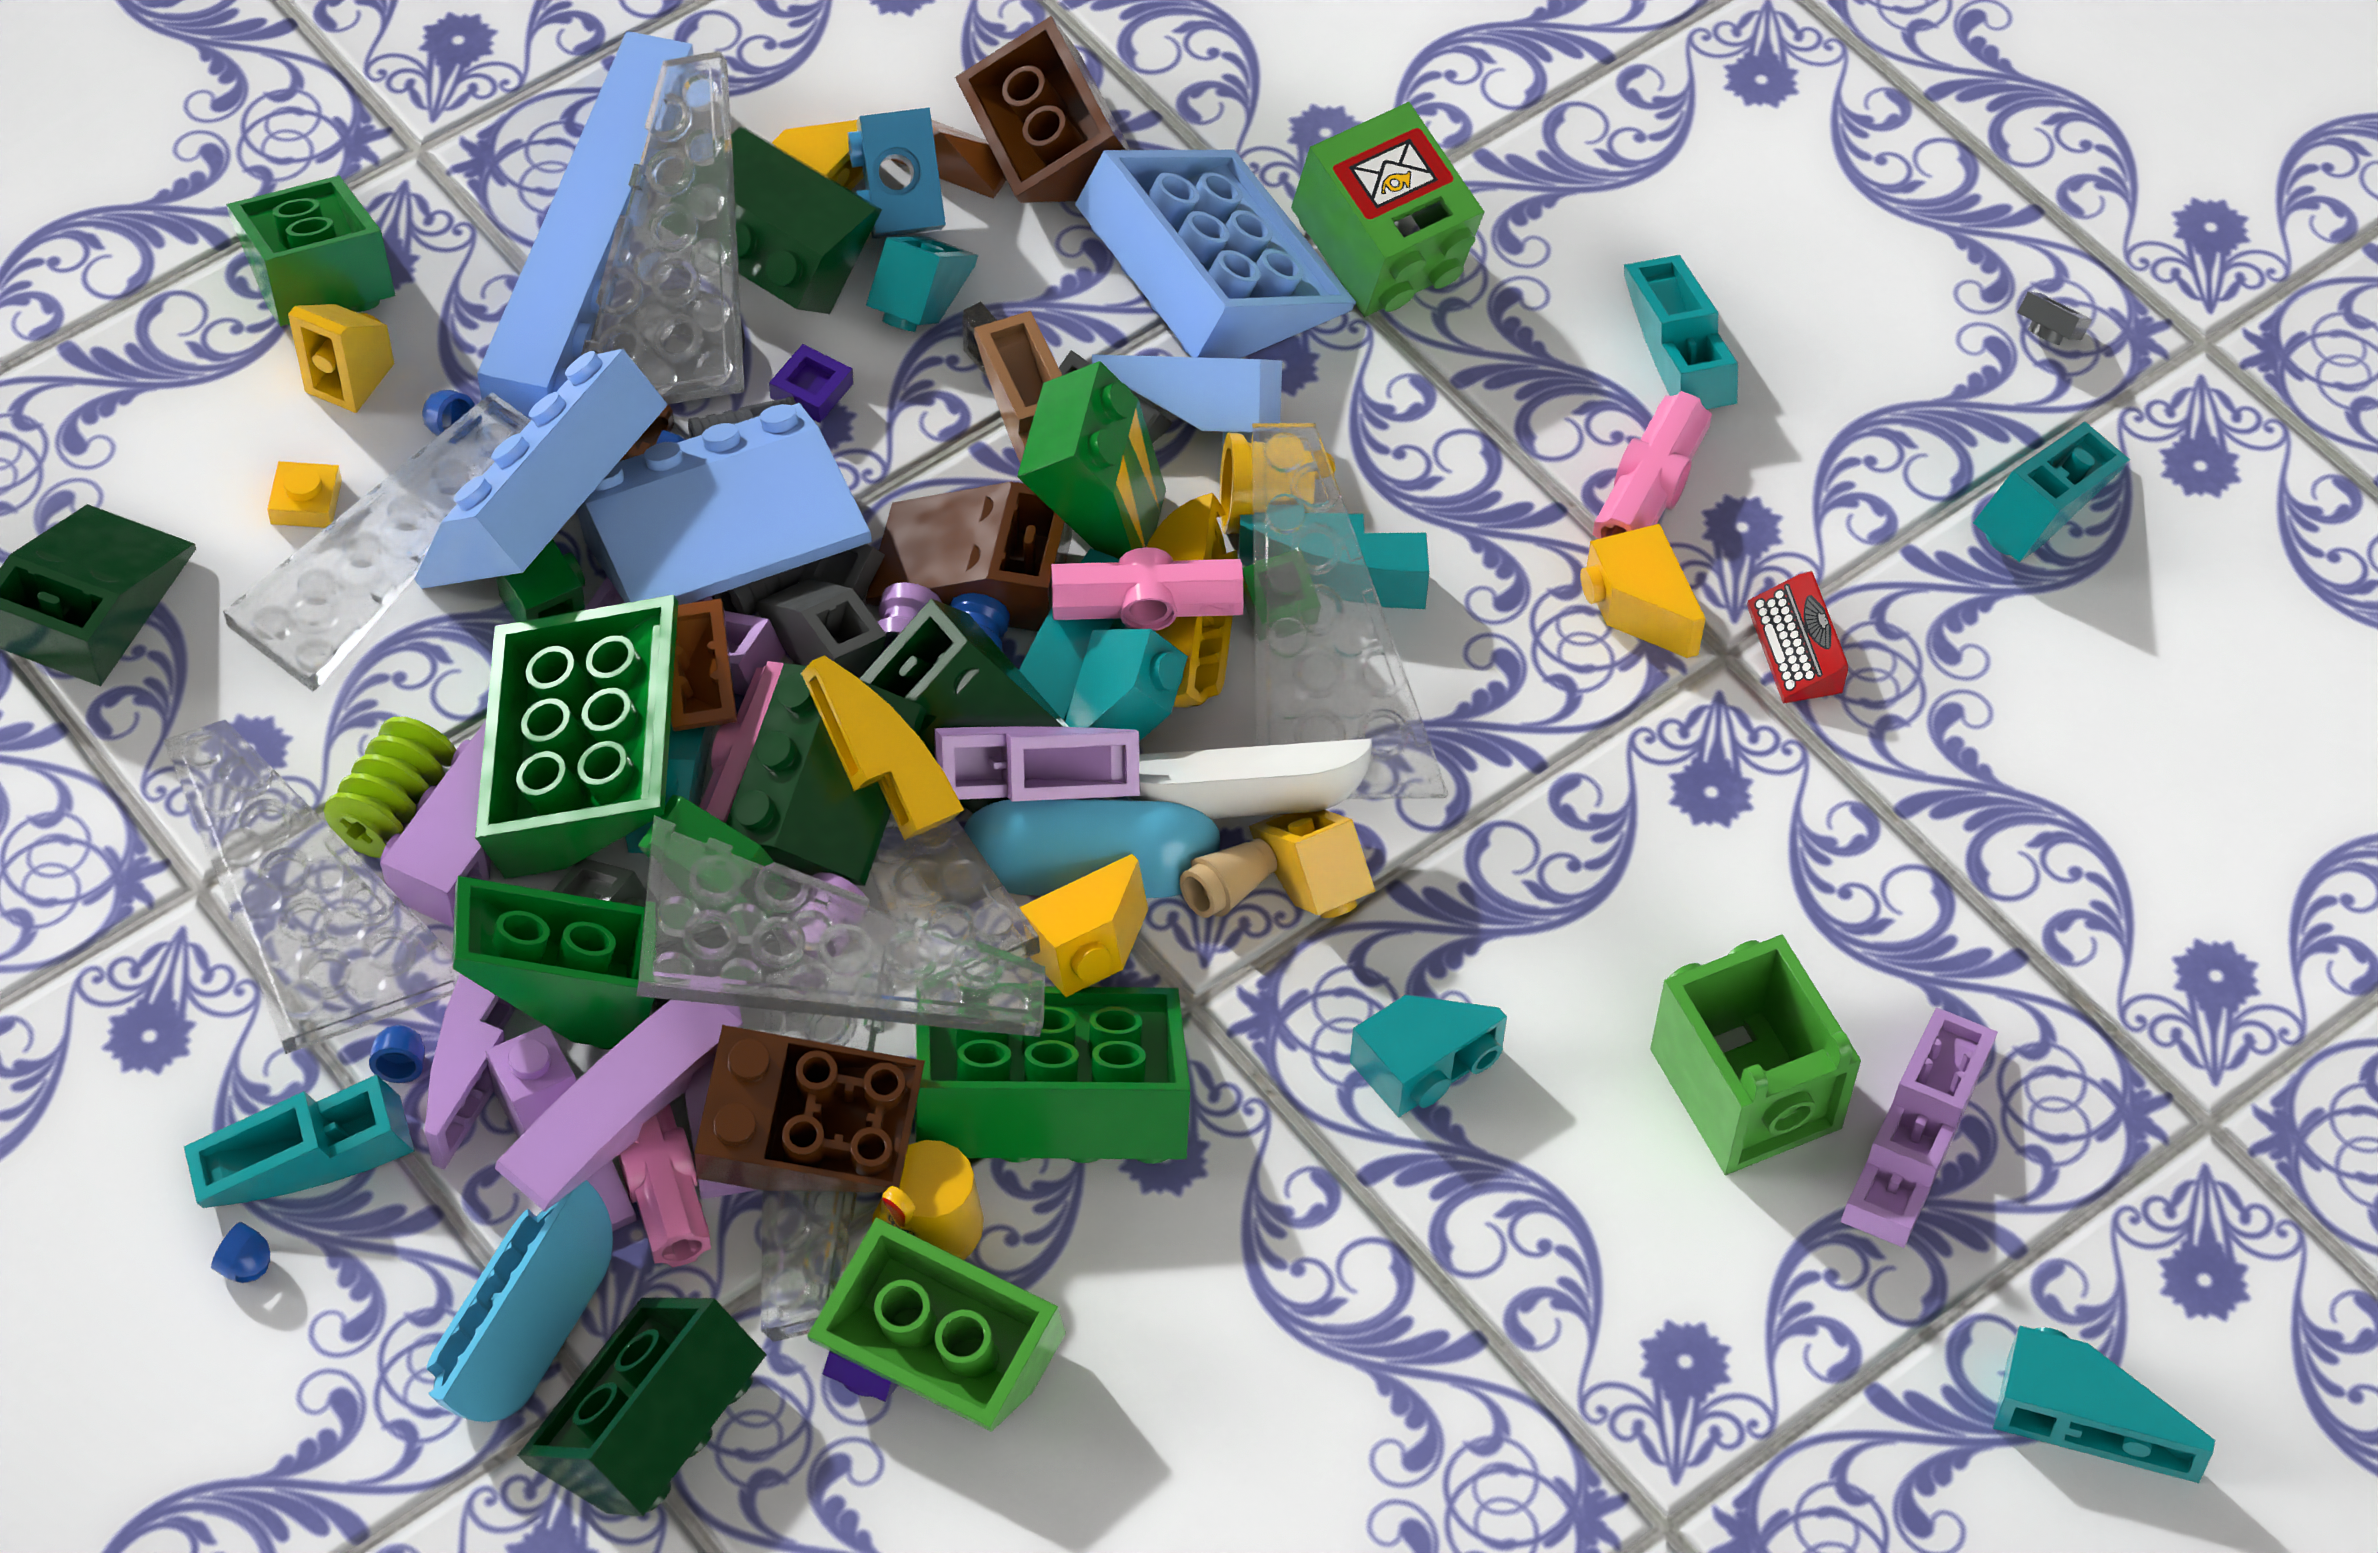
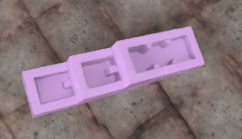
M462 974L459 975L444 1014L430 1072L425 1135L432 1164L444 1170L494 1091L485 1050L506 1042L503 1029L516 1010V1007Z
M692 982L644 1020L562 1094L497 1160L495 1169L544 1212L636 1142L642 1125L688 1090L693 1073L716 1056L722 1025L742 1028L743 1022L698 984Z
M1936 1007L1898 1085L1893 1103L1873 1142L1868 1160L1846 1204L1841 1219L1842 1223L1900 1247H1905L1998 1034L1997 1031Z

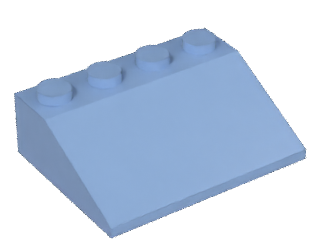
M1104 150L1075 203L1076 207L1091 225L1095 235L1103 240L1119 261L1122 270L1132 278L1149 300L1154 312L1162 317L1181 342L1183 350L1192 357L1240 359L1352 311L1356 304L1353 297L1235 150Z
M624 349L600 354L589 351L577 358L567 368L565 375L568 380L557 392L548 394L532 407L528 414L531 421L522 432L509 437L494 450L491 455L494 463L483 476L470 480L456 493L454 501L457 505L440 523L414 579L422 589L523 573L667 407V402Z
M800 403L794 405H775L765 409L758 417L736 424H717L707 428L702 435L678 443L663 442L649 447L644 454L618 462L577 509L585 543L625 603L675 595L679 602L678 605L688 604L872 542L871 532L819 427Z

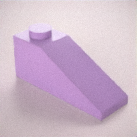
M545 1025L485 1050L494 1093L518 1138L577 1081L551 1029ZM611 1160L589 1177L587 1181L601 1196L609 1213L613 1232L637 1221V1218Z

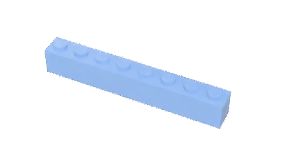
M626 31L478 370L477 375L484 412L531 421L528 414L532 407L548 394L557 392L568 380L565 375L567 368L577 358L592 351L595 341V324L599 314L607 315L613 299L614 278L617 271L624 272L629 264L632 250V235L635 228L642 229L647 221L650 206L649 195L653 185L661 186L667 169V152L671 144L677 145L680 142L684 130V112L688 102L695 103L700 93L702 72L694 67L692 44Z

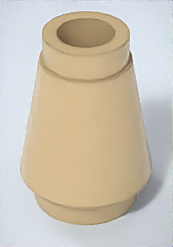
M1260 838L1191 860V868L1184 871L1180 876L1182 895L1188 906L1197 915L1203 918H1208L1212 915L1223 917L1262 883L1268 875L1276 871L1277 859L1269 844Z

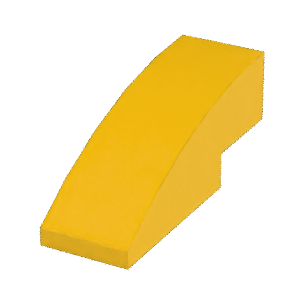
M825 655L811 661L801 674L854 791L878 782L904 841L947 823L964 811L940 765L920 737L890 704L858 677Z

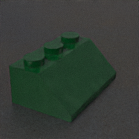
M740 126L685 173L660 226L795 309L830 314L882 209L751 130Z
M784 663L726 824L761 845L784 874L811 878L814 874L821 872L832 873L845 878L855 885L865 886L891 814L890 807L878 782L854 791L801 674L807 666ZM863 681L890 704L917 735L919 734L927 711L922 705Z
M641 1297L517 1456L529 1467L607 1514L644 1517L646 1513L658 1507L668 1496L671 1490L670 1481L685 1461L696 1455L707 1445L713 1433L711 1427L727 1406L739 1400L748 1391L753 1382V1372L767 1354L715 1298Z

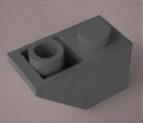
M808 578L756 601L755 610L761 618L770 620L782 647L796 665L808 666L812 660L825 655L860 679L882 653L887 634L853 588Z

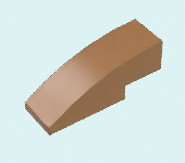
M1031 310L974 328V336L987 377L1020 464L1043 383L1062 376Z

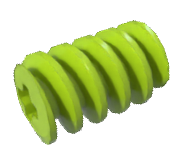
M391 717L384 721L378 736L368 743L365 755L355 761L351 774L344 777L337 789L338 793L330 796L324 806L325 819L331 830L344 844L355 851L369 857L381 858L386 846L384 841H389L397 833H403L404 828L401 822L406 824L411 822L416 815L417 807L415 804L419 803L429 785H438L445 776L442 766H451V761L456 751L455 746L438 730L419 720L409 717Z

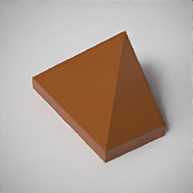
M931 120L939 178L994 199L1006 182V178L987 140ZM891 159L892 161H895V162H897V163H900V164H903V165L907 166V165H906L904 162H902L901 160Z
M722 599L678 605L671 722L674 732L737 722Z

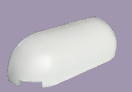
M1372 738L1139 754L1140 796L1129 797L1133 801H1161L1185 805L1202 812L1210 819L1322 811L1338 805L1358 788L1369 766Z

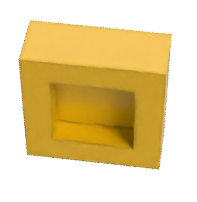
M278 461L267 508L270 523L273 525L332 528L342 483L339 465Z

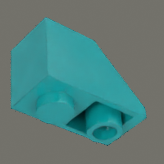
M1404 995L1353 1028L1350 1063L1399 1118L1418 1105L1421 1108L1431 1106L1447 1092L1450 1084L1470 1071L1473 1074H1479L1492 1066L1503 1051L1507 1016L1499 1007Z

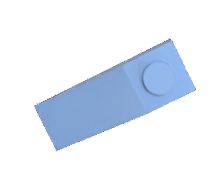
M1092 354V364L1101 361L1129 389L1201 431H1223L1222 444H1224L1227 433L1242 434L1247 442L1259 444V433H1280L1282 361Z

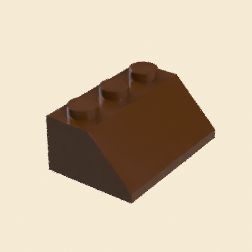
M1052 16L955 77L1007 182L1020 203L1077 201L1104 150H1131L1079 51Z

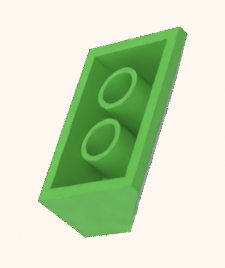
M876 1217L809 1331L807 1338L809 1341L992 1432L1033 1393L1066 1332L1058 1306Z

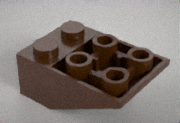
M1013 481L892 502L879 551L885 554L868 588L866 604L879 606L882 594L888 586L894 583L908 582L930 589L946 605H950L951 601L961 594L977 593L990 596L1005 605L1009 611L1010 622L1008 627L1039 631L1052 608L1051 564H1066L1072 540V528L1024 483Z
M722 1025L694 1151L697 1179L763 1191L885 1192L890 1186L900 1189L925 1061Z

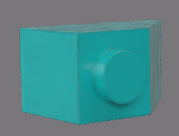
M927 236L886 237L866 306L884 312L882 321L899 329L916 332L918 325L938 324L974 269L978 255Z
M1152 629L1092 630L1065 723L1069 727L1139 731V741H1141L1171 714L1188 656Z

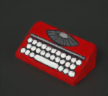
M1812 571L1798 574L1748 600V611L1783 704L1843 693L1848 673V663Z

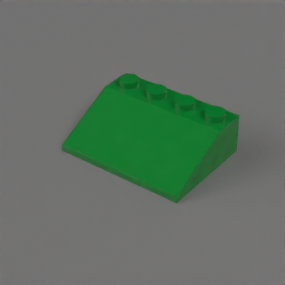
M675 595L495 626L475 838L505 879L567 869L665 814L679 603Z
M916 985L915 1059L923 1060L925 1064L915 1109V1143L923 1140L943 1141L958 1148L967 1158H1001L1014 1163L1026 1162L1033 1158L1069 1159L1078 1163H1091L1099 1159H1136L1150 1164L1160 1163L1167 1159L1187 1160L1190 1082L1179 988L1087 987L1065 997L1056 986Z

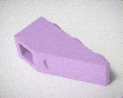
M486 720L471 740H464L458 746L448 772L437 787L431 786L424 792L418 803L416 815L402 834L397 833L390 838L382 852L380 861L389 899L454 928L455 885L457 877L462 876L490 881L491 859L475 838Z

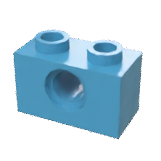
M930 107L859 116L856 122L857 131L848 132V145L852 168L861 166L863 168L866 190L856 191V194L882 209L871 231L872 239L942 230L946 222ZM889 159H898L904 162L911 173L910 184L903 189L897 190L884 185L879 176L881 163Z

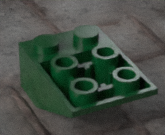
M86 504L11 553L0 567V649L101 687L195 552V543Z
M932 598L860 677V680L920 704L927 710L918 736L934 758V728L1069 727L969 613ZM1009 798L960 799L959 801L974 814L987 805L1009 800Z

